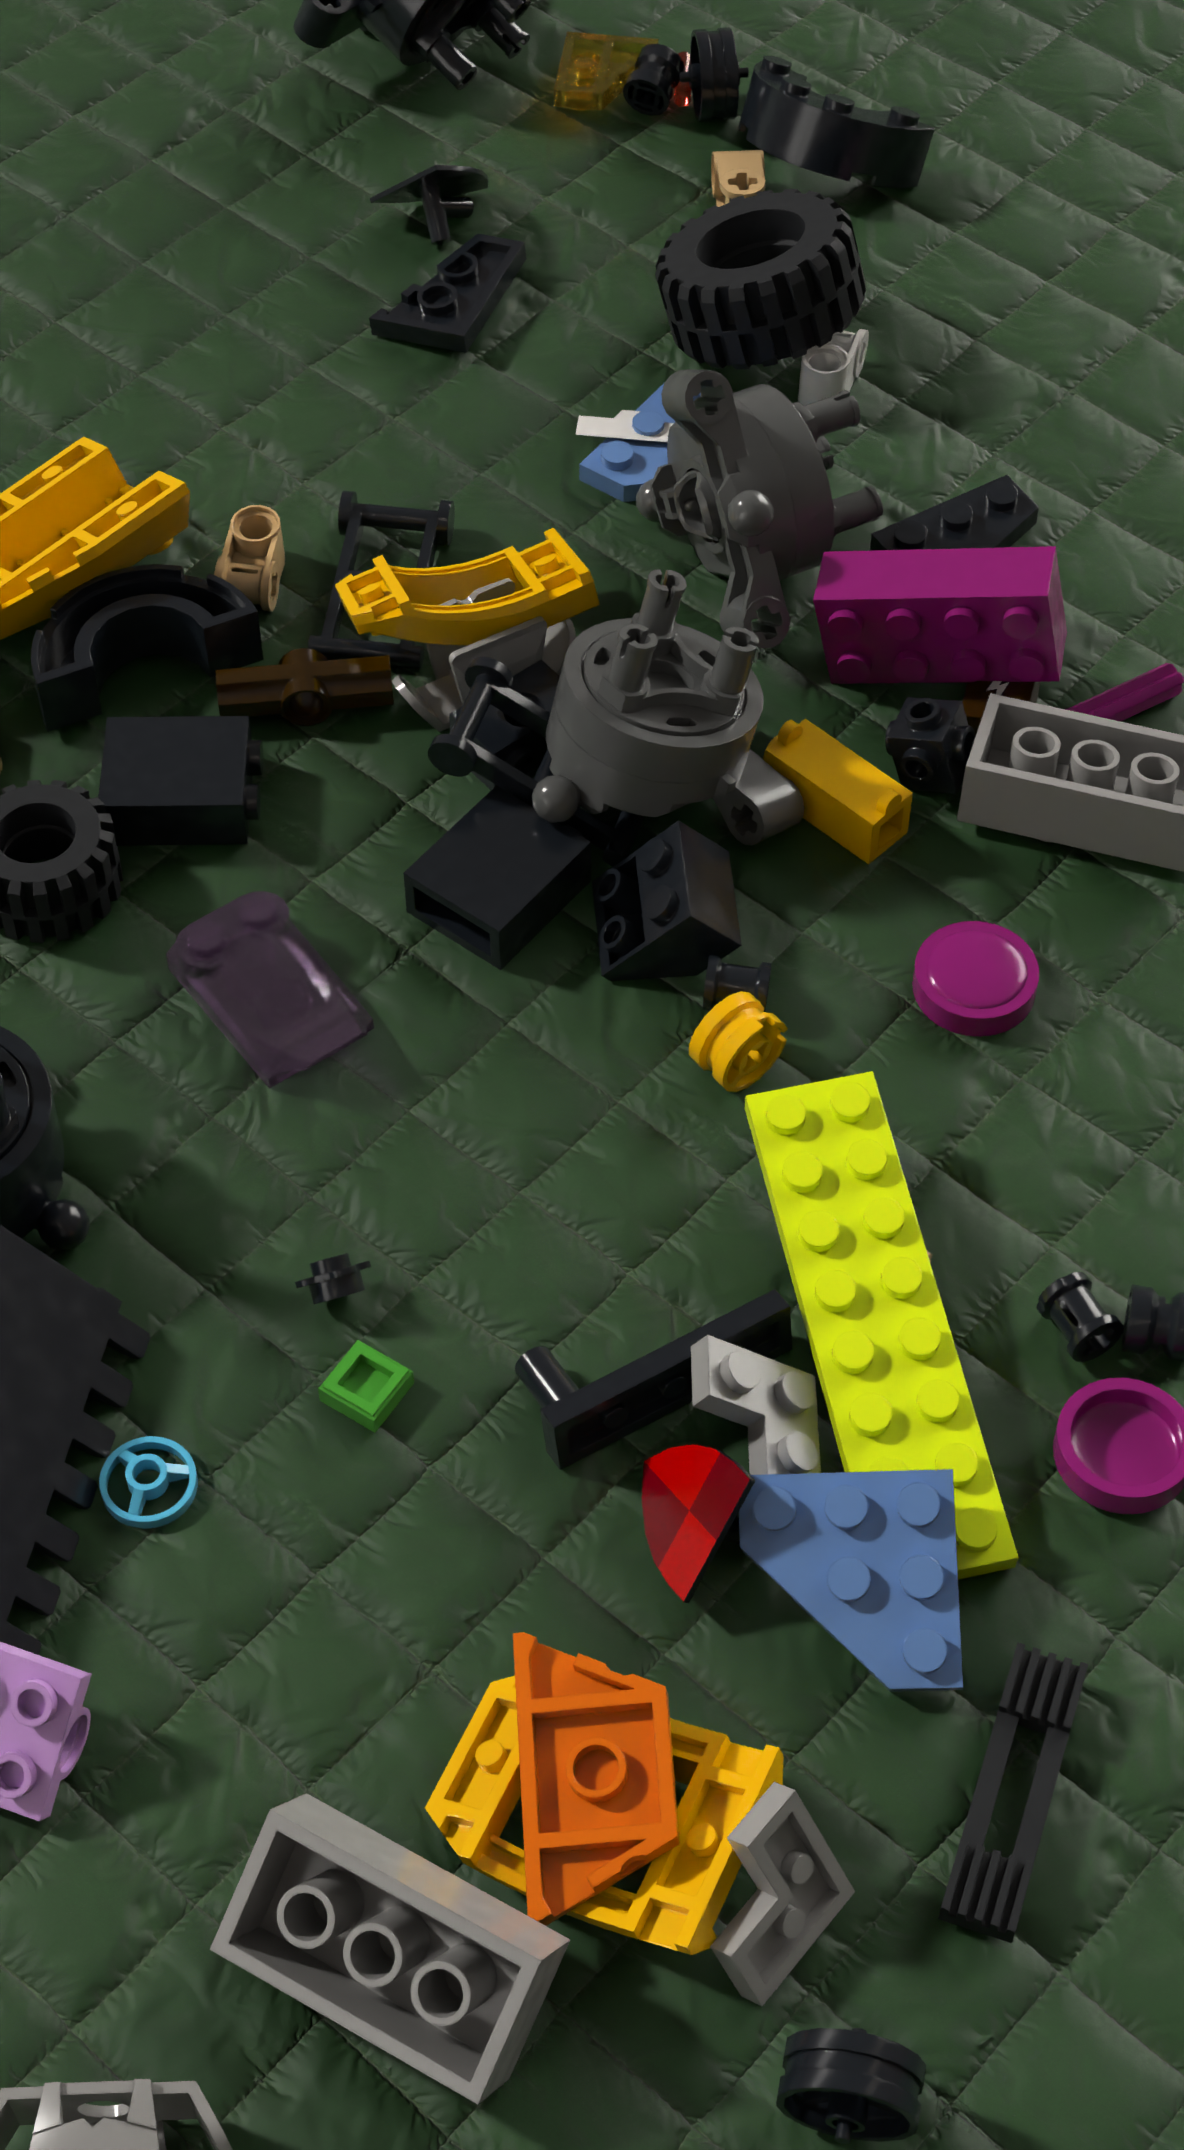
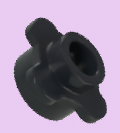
M348 1253L310 1263L313 1276L296 1281L295 1285L296 1288L309 1286L313 1304L326 1302L365 1290L360 1270L370 1268L371 1264L370 1261L351 1265Z

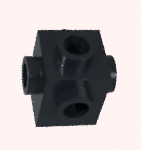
M907 697L896 720L891 721L888 725L885 746L887 753L893 757L900 784L908 790L956 794L964 779L965 767L976 735L974 728L968 725L962 701Z

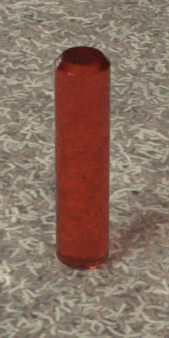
M683 51L678 53V55L684 62V72H688L690 53ZM679 82L677 87L674 88V103L679 107H686L691 102V89L689 82Z

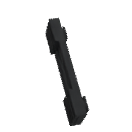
M1019 1642L1016 1646L938 1917L939 1920L1010 1943L1013 1942L1088 1668V1664L1080 1662V1666L1073 1665V1659L1067 1657L1064 1658V1662L1057 1660V1654L1049 1652L1048 1657L1041 1655V1649L1033 1647L1032 1652L1024 1650L1025 1644ZM1019 1725L1044 1733L1046 1736L1012 1855H1009L1008 1859L1001 1856V1851L993 1849L992 1853L984 1851L985 1846L983 1844L1016 1728Z

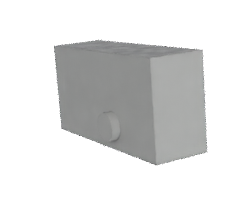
M990 693L965 767L957 821L1184 872V735Z
M306 1793L270 1809L210 1950L478 2105L510 2079L570 1939Z

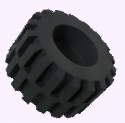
M41 780L27 781L28 786L16 788L13 784L3 788V794L0 796V929L4 928L6 937L19 940L23 935L29 936L32 943H44L45 937L56 936L57 941L70 938L69 932L76 929L84 933L94 927L92 919L95 917L104 919L112 910L110 901H118L121 893L120 882L123 881V874L111 815L106 814L105 805L98 797L90 799L89 791L78 785L68 789L66 782L53 780L50 785H41ZM54 858L41 863H32L41 859Z

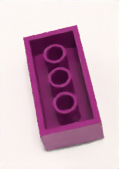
M1056 546L830 551L823 553L813 603L831 684L1060 681L1067 627Z

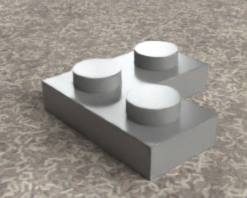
M706 1335L691 1346L693 1407L748 1427L750 1475L821 1473L816 1381L814 1375L710 1335Z
M777 1782L772 1783L727 1837V1840L756 1885L757 1890L710 1946L739 1994L760 2006L766 2003L855 1892L796 1790Z

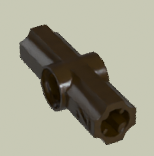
M300 648L291 650L283 655L279 665L215 670L220 716L253 717L282 714L290 723L298 726H312L325 721L332 713V710L394 705L389 655L328 660L324 654L317 650Z

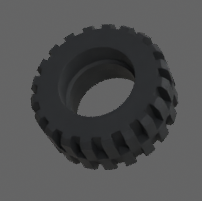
M785 189L781 193H773L772 190L757 192L756 196L748 198L740 196L730 199V203L720 207L715 205L704 210L703 215L699 218H691L682 224L680 232L672 233L666 240L664 248L661 249L655 266V276L674 342L679 349L693 360L701 364L706 362L714 368L723 369L726 365H731L736 370L750 369L751 365L763 364L766 367L778 364V360L788 357L795 359L807 354L808 349L814 346L820 348L832 340L835 332L842 333L850 325L852 318L856 317L860 310L866 292V282L849 215L834 200L829 197L825 198L820 193L813 191L802 194L798 189Z

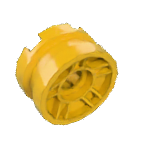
M740 991L720 1001L704 1016L695 1029L689 1043V1056L703 1070L712 1071L715 1081L727 1092H738L758 1081L773 1066L782 1053L787 1041L781 1035V1032L784 1033L788 1028L776 1015L764 1012V1007L760 1001L751 993Z

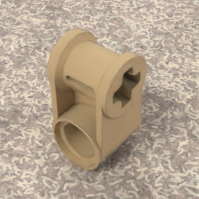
M763 150L712 152L713 198L716 199L717 207L730 203V199L740 196L748 198L756 196L757 192L765 191L766 180Z
M250 505L241 508L233 515L222 555L216 563L214 575L234 585L252 604L261 605L263 611L273 612L277 604L279 582L285 566L281 522L277 512L270 507Z

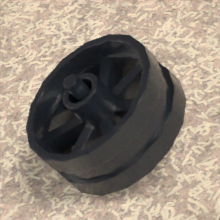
M730 27L718 28L716 31L697 29L691 33L688 72H680L679 77L680 83L689 82V87L692 90L694 112L698 122H709L715 118L735 120L737 117L740 78H748L749 70L748 67H739L735 39Z
M816 2028L798 2031L787 2037L782 2065L785 2069V2074L780 2077L776 2106L786 2117L802 2126L835 2136V2141L839 2143L850 2144L851 2139L877 2142L903 2140L917 2132L921 2110L918 2095L922 2094L927 2065L917 2053L905 2046L873 2034H868L866 2030L861 2028H852V2030Z

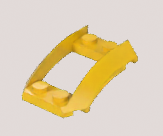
M554 528L544 531L545 541L523 551L517 552L513 546H510L483 558L444 567L404 568L388 565L383 555L372 559L375 565L374 568L354 577L350 574L335 584L343 606L359 635L370 632L373 636L385 635L397 639L438 645L467 646L538 616L543 617L547 622L548 628L600 605L590 570ZM506 578H510L515 583L514 593L471 604L440 605L453 598L464 600L474 590Z
M514 1675L493 1681L488 1686L425 1809L462 1863L526 1896L524 1850L499 1838L521 1796ZM670 1718L675 1781L688 1785L677 1807L680 1844L651 1862L637 1894L611 1886L571 1910L567 1915L625 1936L685 1954L695 1955L710 1949L712 1943L717 1939V1935L712 1928L742 1865L727 1837L773 1782L783 1785L784 1755L779 1747L766 1744L764 1750L740 1745L731 1742L727 1734Z

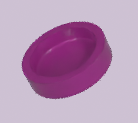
M981 921L953 923L932 933L920 946L915 959L912 982L913 993L923 1013L940 1027L966 1036L996 1035L1017 1026L1030 1013L1036 998L1039 982V965L1029 945L1017 934L1002 926Z
M1107 1378L1082 1387L1068 1399L1062 1408L1054 1435L1053 1456L1060 1476L1077 1496L1105 1511L1119 1514H1140L1156 1510L1168 1504L1184 1488V1408L1164 1390L1141 1380Z

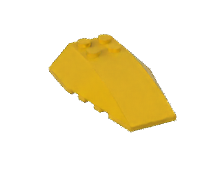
M83 436L0 493V640L50 618V608L72 589L107 572L132 567L147 555H154L168 548L173 542V537L188 527L190 490L186 483L164 472L157 471L136 487L130 486L123 477L109 448Z

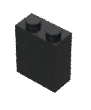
M249 716L107 717L98 798L104 803L106 814L111 815L117 846L248 844L250 820L260 819L259 784H252L254 775H263L264 756L262 740H252Z
M495 786L403 873L406 912L501 970L591 882V841L571 826H564L559 822L550 823L540 818L532 806Z

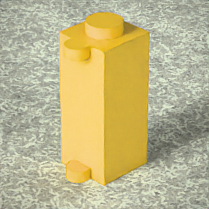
M806 718L799 724L793 720L785 722L778 735L768 744L763 760L798 787L805 807L803 818L868 865L908 833L913 792Z

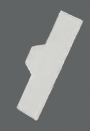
M622 410L614 418L579 415L575 435L668 442L669 429L674 423L665 422L664 429L659 434L644 436L635 432L632 427L633 417L640 411Z

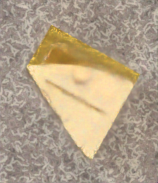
M567 32L554 86V107L571 108L577 111L589 109L603 110L623 92L630 73L635 71L634 64L641 49L648 44H659V39Z

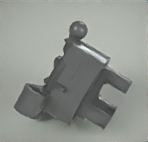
M678 370L666 380L661 393L662 405L666 413L675 420L668 434V464L658 467L654 478L640 486L636 494V507L643 517L652 522H660L661 527L676 536L687 534L706 570L715 575L729 578L720 612V626L723 633L729 627L746 628L758 636L759 643L757 647L763 649L772 648L783 641L790 626V617L780 580L819 567L822 562L823 553L831 551L836 534L876 521L883 514L881 498L873 486L865 487L832 500L826 470L831 469L834 465L833 455L823 457L821 454L831 450L830 444L824 435L847 427H854L860 423L858 402L854 396H850L849 391L844 390L837 395L803 406L800 402L792 404L782 392L770 385L758 384L733 393L729 381L721 373L712 370ZM701 393V397L693 401V397Z
M660 569L653 570L647 578V587L640 613H635L632 618L616 619L594 625L579 634L568 647L546 730V743L552 758L550 770L553 776H547L537 783L532 793L533 808L540 818L550 823L565 822L575 814L578 806L590 814L602 813L611 806L641 816L658 817L689 803H696L713 797L731 834L744 845L753 846L800 823L805 809L803 797L798 787L750 749L764 702L761 685L751 669L759 643L758 636L746 628L729 627L724 631L720 642L698 630L677 624L675 619L682 595L686 590V580L678 572L666 570L663 583L660 585L662 572Z

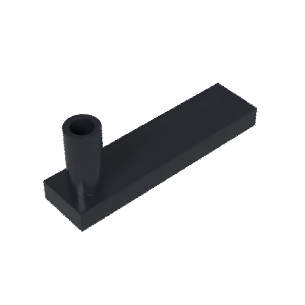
M774 1289L580 1389L547 1347L538 1346L526 1351L518 1359L515 1365V1373L541 1406L540 1413L547 1453L561 1470L692 1402L691 1346L706 1335L713 1336L770 1359H775L792 1350L790 1305Z

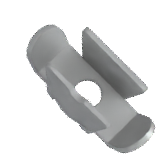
M506 578L474 590L464 600L453 598L440 605L471 604L514 593L515 583L510 578ZM538 616L467 646L425 643L436 680L415 688L398 674L392 680V683L412 708L437 731L441 732L450 728L449 714L462 707L469 694L470 688L465 681V672L473 659L478 657L496 659L507 666L513 676L542 660L560 676L567 649L576 638L575 628L570 618L547 628V622L543 617Z
M134 2079L129 2081L74 2083L49 2082L45 2083L44 2086L10 2087L1 2088L0 2150H5L20 2125H34L29 2150H167L163 2120L197 2119L214 2150L233 2149L196 2081L151 2082V2079ZM94 2101H112L122 2104L111 2106H98L86 2103Z

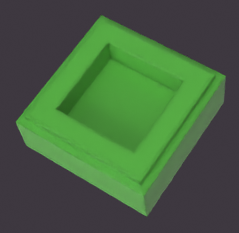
M357 1340L318 1388L319 1399L329 1407L376 1433L414 1385V1374L407 1367Z

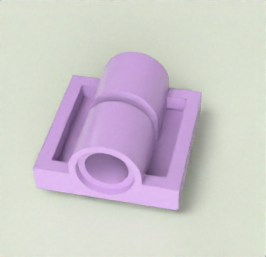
M0 1642V1807L36 1821H41L51 1815L60 1781L66 1778L73 1770L85 1746L90 1728L91 1714L88 1708L83 1707V1702L92 1674Z

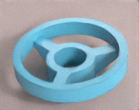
M157 1436L136 1438L119 1446L105 1461L99 1477V1489L107 1511L119 1522L130 1527L142 1529L164 1526L179 1518L192 1504L198 1487L196 1467L188 1451L173 1440ZM147 1449L164 1450L179 1457L185 1465L165 1463L162 1458L154 1454H141L137 1456L133 1453ZM120 1462L126 1467L125 1477L128 1489L132 1494L128 1513L116 1506L108 1494L109 1478ZM145 1470H154L159 1473V1477L150 1484H140L135 1481L138 1474ZM189 1478L185 1494L173 1507L155 1515L140 1516L146 1500H153L163 1495L169 1486V1482Z

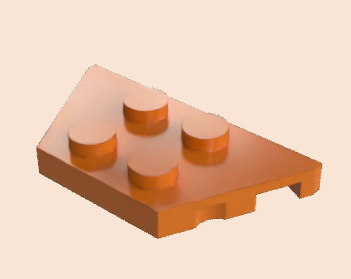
M519 1632L513 1633L527 1915L547 1926L680 1844L669 1700L667 1689L664 1685L635 1674H619L611 1671L606 1663L580 1653L577 1654V1657L538 1643L537 1637Z

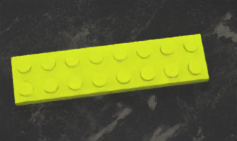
M873 1071L746 1095L745 1112L844 1472L953 1469L958 1580L1015 1568L1019 1557Z

